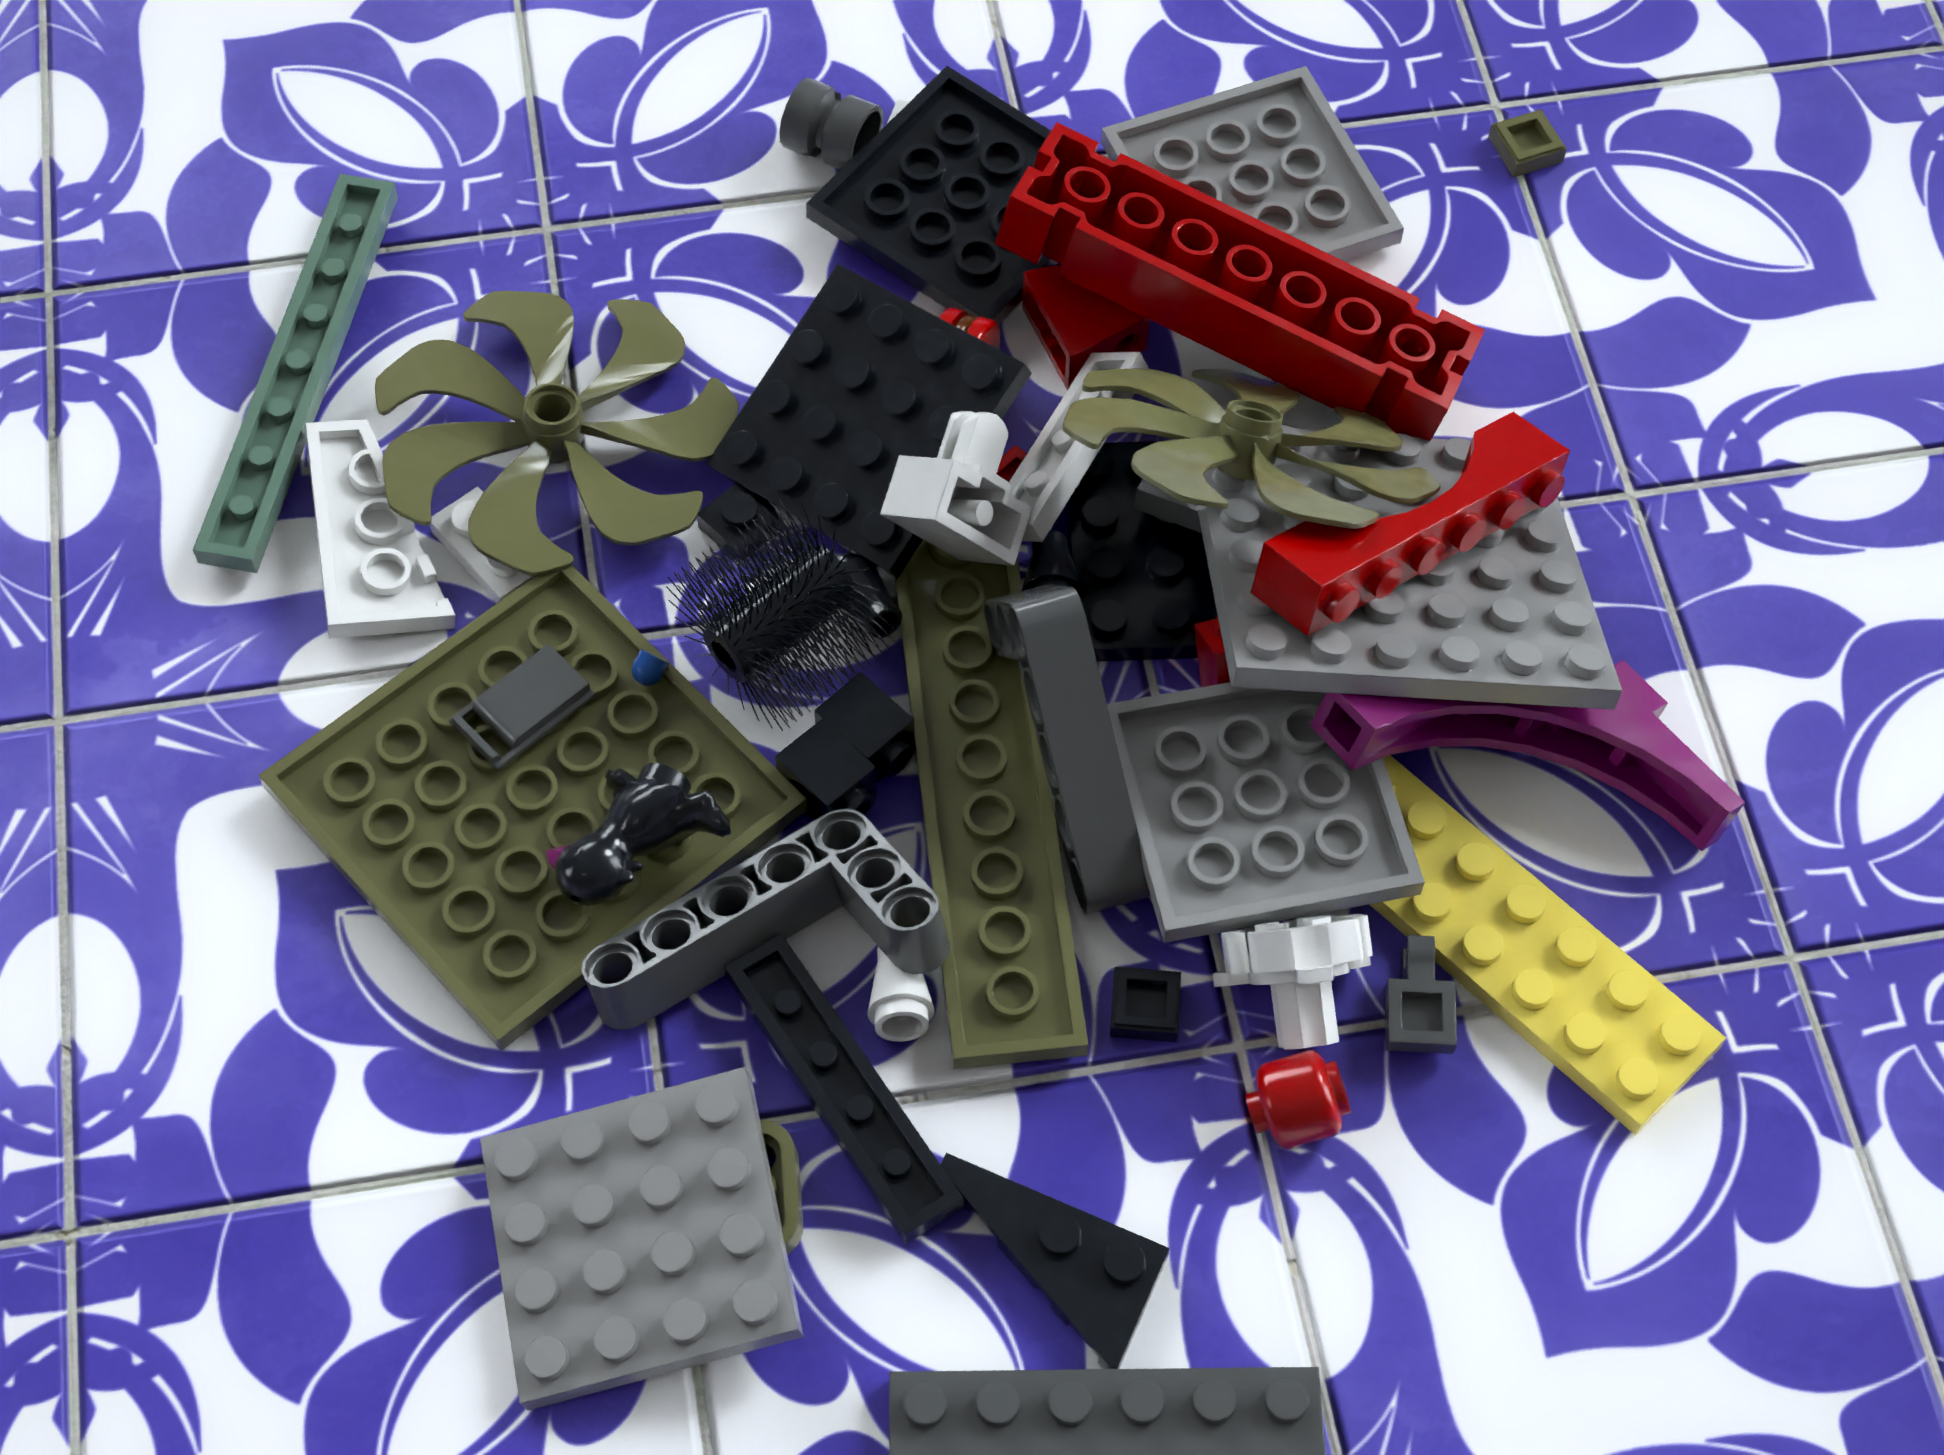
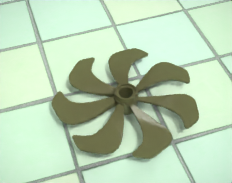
M493 291L472 304L464 312L463 318L467 322L489 323L505 327L522 345L529 359L536 387L525 397L502 373L477 352L451 340H430L411 348L376 378L375 398L379 414L387 415L397 406L420 394H440L471 401L516 422L440 423L423 426L396 437L385 449L382 460L387 501L390 509L398 515L422 526H428L432 522L431 503L434 488L443 478L471 462L528 446L525 451L498 475L477 501L468 521L469 538L473 546L480 553L518 572L536 576L559 571L571 566L574 563V557L559 548L540 531L536 517L537 497L550 463L569 461L575 484L588 516L598 532L609 541L623 546H636L673 536L690 529L695 522L703 502L702 492L691 491L680 494L656 495L633 487L614 476L581 447L584 434L638 447L675 459L691 462L708 460L714 454L715 449L736 419L739 403L724 383L717 378H710L704 390L692 404L680 410L643 419L584 422L583 411L677 366L685 355V341L682 334L650 302L627 299L608 301V310L615 316L622 330L621 341L607 366L577 396L571 388L561 384L566 370L574 331V315L570 305L561 297L550 293Z
M1141 368L1090 371L1083 380L1082 390L1085 392L1128 391L1152 399L1170 409L1133 399L1085 398L1077 400L1070 405L1063 421V431L1091 449H1098L1109 435L1118 432L1143 433L1174 439L1156 442L1136 451L1133 455L1131 466L1139 477L1179 501L1219 509L1228 508L1229 501L1214 490L1204 479V474L1216 467L1227 475L1245 480H1255L1262 500L1275 511L1291 518L1352 529L1368 526L1378 520L1379 513L1330 498L1294 480L1273 465L1277 457L1316 468L1336 476L1373 496L1395 503H1417L1435 495L1440 491L1441 487L1437 479L1421 467L1401 470L1364 468L1312 460L1289 447L1332 445L1396 452L1402 448L1403 442L1379 418L1342 406H1335L1334 413L1342 421L1330 428L1304 435L1285 434L1281 428L1283 414L1299 403L1300 395L1284 385L1229 369H1199L1192 371L1193 378L1224 386L1235 393L1238 399L1230 401L1226 411L1196 383L1175 374Z

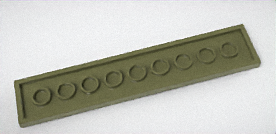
M923 540L899 578H894L897 606L902 613L900 630L910 713L914 718V747L931 888L939 900L950 942V953L946 961L941 965L953 1069L1087 1056L1089 1044L1054 806L1018 660L1002 657L996 653L989 636L984 613L985 600L1022 591L1018 558H1016L1014 566L959 560Z

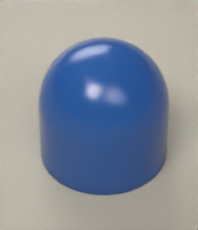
M641 649L632 665L633 678L641 685L652 686L660 681L669 663Z

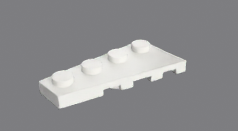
M368 420L306 423V440L329 639L455 629L456 615L448 598H444L437 583V573L428 553L424 554L414 531V522L398 515L389 507L384 484L383 453Z

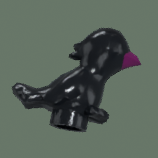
M647 763L642 767L637 779L621 768L615 771L608 769L605 775L606 784L614 790V800L603 824L593 833L579 838L570 845L547 850L546 854L548 863L556 870V882L560 891L572 902L590 906L611 900L620 894L626 884L634 880L633 873L643 869V864L633 861L635 857L657 853L670 848L695 832H706L719 837L730 835V820L719 807L710 791L688 795L691 789L689 780L672 767L660 763Z

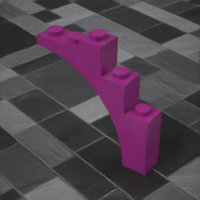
M1624 660L1614 665L1622 688V693L1615 710L1326 693L1310 723L1312 729L1352 770L1391 754L1435 746H1481L1519 752L1574 768L1622 791L1656 813L1701 851L1719 840L1745 804L1744 800L1659 719L1668 702Z

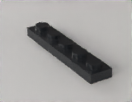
M782 933L724 966L727 980L904 1244L906 1245L964 1209V1198Z

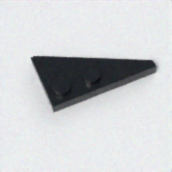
M946 1153L941 1166L964 1198V1207L968 1212L972 1210L998 1239V1247L1033 1288L1041 1290L1050 1300L1051 1308L1066 1326L1070 1324L1098 1356V1364L1103 1369H1120L1166 1263L1170 1248Z

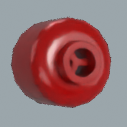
M1313 1050L1303 1051L1262 1064L1257 1069L1255 1077L1257 1091L1245 1094L1249 1113L1257 1134L1270 1130L1274 1141L1284 1149H1293L1334 1137L1342 1129V1116L1352 1113L1336 1061L1325 1063L1323 1057Z

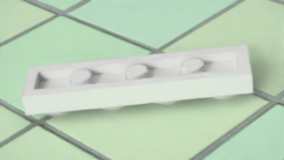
M1140 352L1091 353L1009 481L1012 484L1009 493L1033 507L1022 541L1043 542L1102 445L1107 440L1106 438L1098 449H1091L1067 435L1063 431V421L1070 405L1077 400L1085 398L1132 399L1135 394L1128 391L1085 392L1082 390L1085 376L1090 371L1149 369Z

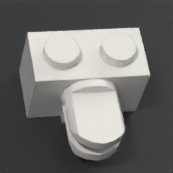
M958 411L952 413L937 458L899 455L880 515L959 560L1014 566L1033 507L1010 494L1012 484L996 475L1008 439V430L1003 420L998 415L989 412Z

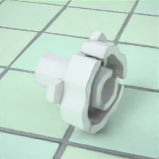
M1368 915L1302 917L1286 920L1284 923L1273 921L1221 933L1226 970L1213 973L1214 987L1241 984L1270 985L1278 1048L1303 1049L1339 1042L1331 981L1334 980V976L1349 973L1350 969L1371 965L1370 956H1373Z

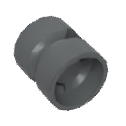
M804 78L793 90L785 106L779 130L780 143L783 147L804 156L816 158L819 154H822V160L825 164L841 170L882 129L883 110L880 105L855 95H847L842 99L841 94L836 92L832 86L812 78Z

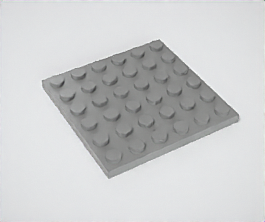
M1281 425L1285 434L1304 435L1320 431L1297 429ZM1396 433L1403 442L1402 448L1396 452L1332 445L1289 447L1312 460L1385 470L1424 468L1437 479L1441 485L1440 491L1431 497L1412 504L1395 503L1378 498L1336 476L1278 457L1273 465L1294 480L1323 495L1379 513L1378 518L1405 513L1430 503L1452 488L1460 478L1471 441L1464 438H1432L1429 442L1418 437ZM1216 467L1204 474L1206 482L1229 501L1227 509L1197 506L1231 687L1615 710L1622 693V688L1558 497L1545 508L1538 507L1520 517L1510 528L1506 530L1499 529L1479 540L1469 551H1459L1441 561L1428 574H1418L1398 585L1387 597L1383 599L1375 598L1355 609L1344 621L1340 623L1332 622L1313 634L1306 636L1250 593L1263 543L1298 525L1303 520L1288 517L1269 507L1260 497L1255 480L1236 478L1221 472Z

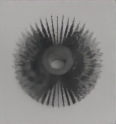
M777 497L784 507L792 526L770 501L782 524L764 507L775 529L757 512L767 532L751 516L750 518L761 538L742 521L747 527L754 543L736 527L745 542V545L741 543L730 531L739 551L722 536L732 556L716 542L724 559L717 555L711 547L709 548L719 564L718 566L711 559L709 560L703 551L702 553L706 557L705 560L710 567L709 570L700 560H697L702 568V573L696 570L689 562V566L698 581L688 571L686 573L683 567L681 568L685 572V577L690 585L681 577L679 579L676 573H674L685 591L681 587L679 588L694 602L700 613L697 612L669 577L668 579L688 604L680 600L666 586L698 622L691 619L670 600L668 601L703 631L702 634L675 617L703 636L700 639H703L705 642L684 636L706 645L711 653L697 655V657L712 656L715 659L718 667L712 676L719 667L727 673V694H729V678H733L736 681L744 710L738 682L742 684L745 695H747L759 721L746 690L747 685L772 729L773 727L762 709L760 700L780 728L781 726L775 719L777 717L773 709L790 728L782 710L792 720L794 716L790 707H793L800 715H803L796 704L797 700L811 712L800 691L816 706L817 704L812 699L813 696L809 689L814 691L822 701L823 697L817 690L815 683L831 696L819 675L836 691L837 689L833 685L828 672L842 685L843 682L837 675L834 666L850 680L839 659L856 675L857 673L852 668L846 654L861 669L863 667L856 658L853 649L871 665L857 641L876 660L877 658L872 653L866 639L873 643L883 654L868 629L888 647L866 618L878 625L890 638L891 636L859 603L864 604L894 628L873 610L875 608L867 605L856 596V593L889 611L856 590V588L863 589V587L880 591L853 581L850 573L867 569L848 571L847 568L849 566L845 567L843 565V560L852 548L840 561L833 554L834 530L831 551L825 547L819 515L817 514L823 546H820L817 540V530L815 529L814 533L805 508L801 503L816 541L815 546L789 497L787 498L801 523L803 532L779 497ZM782 518L796 534L798 540L791 534ZM779 525L786 531V534L779 527ZM769 527H770V528L773 530V532L779 537V539L781 540L782 546L780 545V543L778 542V540L775 538V536L773 535V533L771 532V530L769 529ZM798 530L805 539L806 543L799 536ZM761 532L764 534V536L768 539V541L772 544L774 548L768 545ZM789 535L791 536V538H792V540L794 541L795 545L791 542V539H790ZM754 538L756 539V541L758 542V544L761 546V548L758 547V545H757V543L755 542ZM783 538L790 543L792 549L787 545ZM758 539L764 544L766 550H765L764 547L761 545V543L758 541ZM747 540H748V541L752 544V546L758 551V553L760 554L761 560L758 558V556L756 555V553L754 552V550L752 549V547L749 545V543L747 542ZM739 545L743 548V550L747 553V555L754 563H752L750 560L746 558L745 554L743 553ZM777 545L780 547L784 555H782V553L778 550ZM768 549L770 550V552H771V554L773 555L774 559L770 556V553H769ZM736 552L743 558L744 563H743L742 560L739 558V556L736 554ZM762 552L769 557L771 563L766 559ZM725 553L738 567L740 574L736 571V569L734 568L730 560L727 558ZM754 557L759 561L764 570L760 568ZM717 558H718V559L720 560V562L724 565V567L728 570V572L732 575V577H731L730 575H728V574L724 571V569L722 568V566H721V564L719 563V561L717 560ZM747 563L752 569L753 573L749 570ZM713 564L721 571L722 576H721L720 573L716 570V568L713 566ZM702 565H703V566L705 567V569L711 574V576L716 580L717 585H718V588L716 587V585L714 584V582L711 580V578L709 577V575L707 574V572L704 570V568L702 567ZM740 565L749 573L750 577L742 570ZM711 566H712V567L714 568V570L717 572V574L719 575V577L714 573V571H713V569L711 568ZM694 570L697 572V574L700 576V578L704 581V583L708 586L710 590L703 586ZM732 570L737 574L743 585L734 576ZM689 575H690V576L696 581V583L700 586L701 591H700L699 588L696 586V584L693 582V580L689 577ZM688 578L691 580V582L693 583V585L696 587L697 590H695V589L692 587V585H691L690 581L688 580ZM726 578L728 579V581L730 582V584H731V586H732L733 588H731V587L728 585V583H727V581H726ZM681 580L686 584V586H687V587L692 591V593L697 597V599H698V601L700 602V604L697 603V602L692 598V596L690 595V593L688 592V590L685 588V586L683 585V583L681 582ZM719 580L722 581V582L727 586L729 592H728V591L725 589V587L719 582ZM711 585L715 587L722 599L713 591ZM703 590L706 592V594H707V596L709 597L710 601L707 600V598H706V596H705ZM697 593L706 601L708 607H707L706 604L698 597ZM858 607H860L867 615H865L863 612H861V611L858 609ZM690 609H692L699 616L703 623L691 612ZM856 611L859 612V614H860V615L864 618V620L869 624V626L873 629V631L868 627L867 624H865V623L860 619V617L858 616V614L856 613ZM856 620L859 621V622H861V624L863 625V627L865 628V630L867 631V633L869 634V636H868V635L863 631V629L857 624ZM836 626L841 630V633L844 634L846 640L842 637ZM853 630L856 632V634L859 636L862 642L854 635ZM848 635H850V636L854 639V641H855V643L857 644L858 648H857L856 645L852 642V640L849 638ZM838 637L843 640V642L845 643V645L847 646V648L850 650V652L852 653V655H851V654L847 651V649L840 643ZM817 643H819V644L821 645V647H822V649H824L826 655L822 652V650L820 649V647L818 646ZM834 646L841 654V656L844 658V660L836 653ZM809 649L815 654V656L819 659L820 662H818V661L813 657V655L810 653ZM828 651H830L832 654H834V656H835V658L837 659V661L839 662L840 666L838 665V663L835 661V659L831 656V654H830ZM819 654H821L825 658V660L827 661L831 669L834 671V673L823 662ZM797 659H799L803 663L807 672L803 669V667ZM815 663L826 676V678L817 670ZM790 666L796 671V673L800 676L801 679H799L793 673ZM809 668L815 671L820 681L816 678V676L812 673V671ZM800 671L804 672V674L806 675V677L808 678V680L810 681V683L813 685V687L815 688V690H814V689L810 686V684L803 678V676L801 675ZM778 676L783 679L789 690L785 688ZM796 680L807 693V695L798 687ZM771 683H772V684L775 686V688L780 692V694L782 695V697L773 689V687L771 686ZM790 685L796 688L803 701L800 699V697L796 694V692L792 689ZM750 686H751L752 689L755 691L756 696H757V699H756V697H755L753 691L751 690ZM756 688H757L758 691L762 694V696L766 699V701H767L768 705L770 706V708H771L773 714L771 713V711L769 710V708L767 707V705L765 704V702L763 701V699L761 698V696H760L759 693L757 692ZM781 688H783V689L786 691V693L789 695V697L791 698V700L793 701V703L796 705V707L798 708V710H797V709L795 708V706L789 701V699L783 694V692L781 691ZM764 691L773 699L785 720L768 700ZM776 696H777L778 699L781 701V703L784 705V707L787 709V711L790 713V715H789V714L783 709V707L778 703V700H777Z

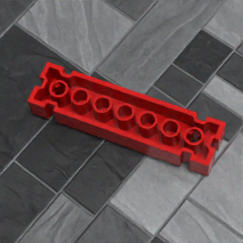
M1056 122L1039 149L1034 166L1027 168L1010 195L995 241L996 245L1035 264H1038L1040 259L1046 256L1062 264L1059 276L1335 410V406H1342L1365 412L1385 422L1395 433L1431 441L1452 403L1463 379L1462 376L1477 349L1485 329L1443 309L1438 317L1435 318L1416 308L1420 300L1419 297L1122 153L1119 154L1114 162L1096 153L1099 142Z

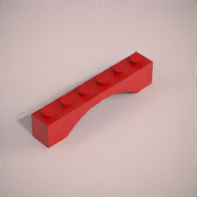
M1513 411L1474 432L1459 480L1452 488L1432 502L1405 513L1378 518L1373 524L1357 529L1303 521L1265 541L1250 593L1306 636L1313 634L1332 622L1340 623L1355 609L1375 598L1383 599L1387 597L1398 585L1418 574H1428L1441 561L1459 551H1469L1479 540L1499 529L1506 530L1510 528L1520 517L1534 509L1549 506L1563 489L1565 478L1562 476L1570 450Z

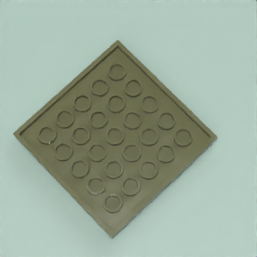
M573 565L559 571L534 576L258 775L263 788L501 1051L586 985L582 974V964L590 951L740 864L808 811L806 797ZM549 643L590 684V689L595 694V698L500 771H497L449 722V719ZM641 649L669 663L660 681L652 686L639 684L632 675V665ZM475 712L464 718L501 758L512 750ZM647 763H660L672 767L689 780L691 789L688 795L710 791L719 807L730 820V835L719 837L706 832H695L670 848L657 853L635 857L633 861L643 864V869L633 873L634 880L626 884L619 895L600 904L586 906L569 900L560 891L556 882V870L547 860V850L570 845L579 838L593 833L603 824L614 800V790L606 784L605 775L608 769L615 771L621 768L637 779L642 767Z

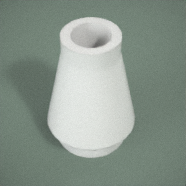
M878 947V961L868 1007V1019L875 1025L876 1033L886 1040L904 1042L917 1039L927 1032L929 1021L933 1018L935 1012L923 974L903 972Z

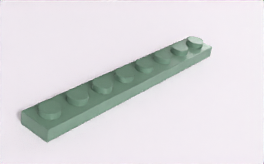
M339 174L194 544L193 552L198 563L252 573L258 572L307 442L306 423L315 421L398 200L395 182Z

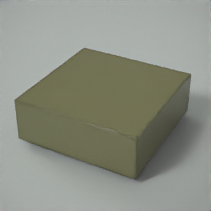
M1541 109L1491 124L1488 138L1513 178L1564 161L1567 148Z

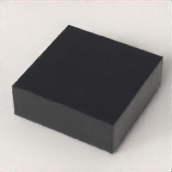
M1115 967L1110 1037L1176 1042L1179 1022L1181 972Z

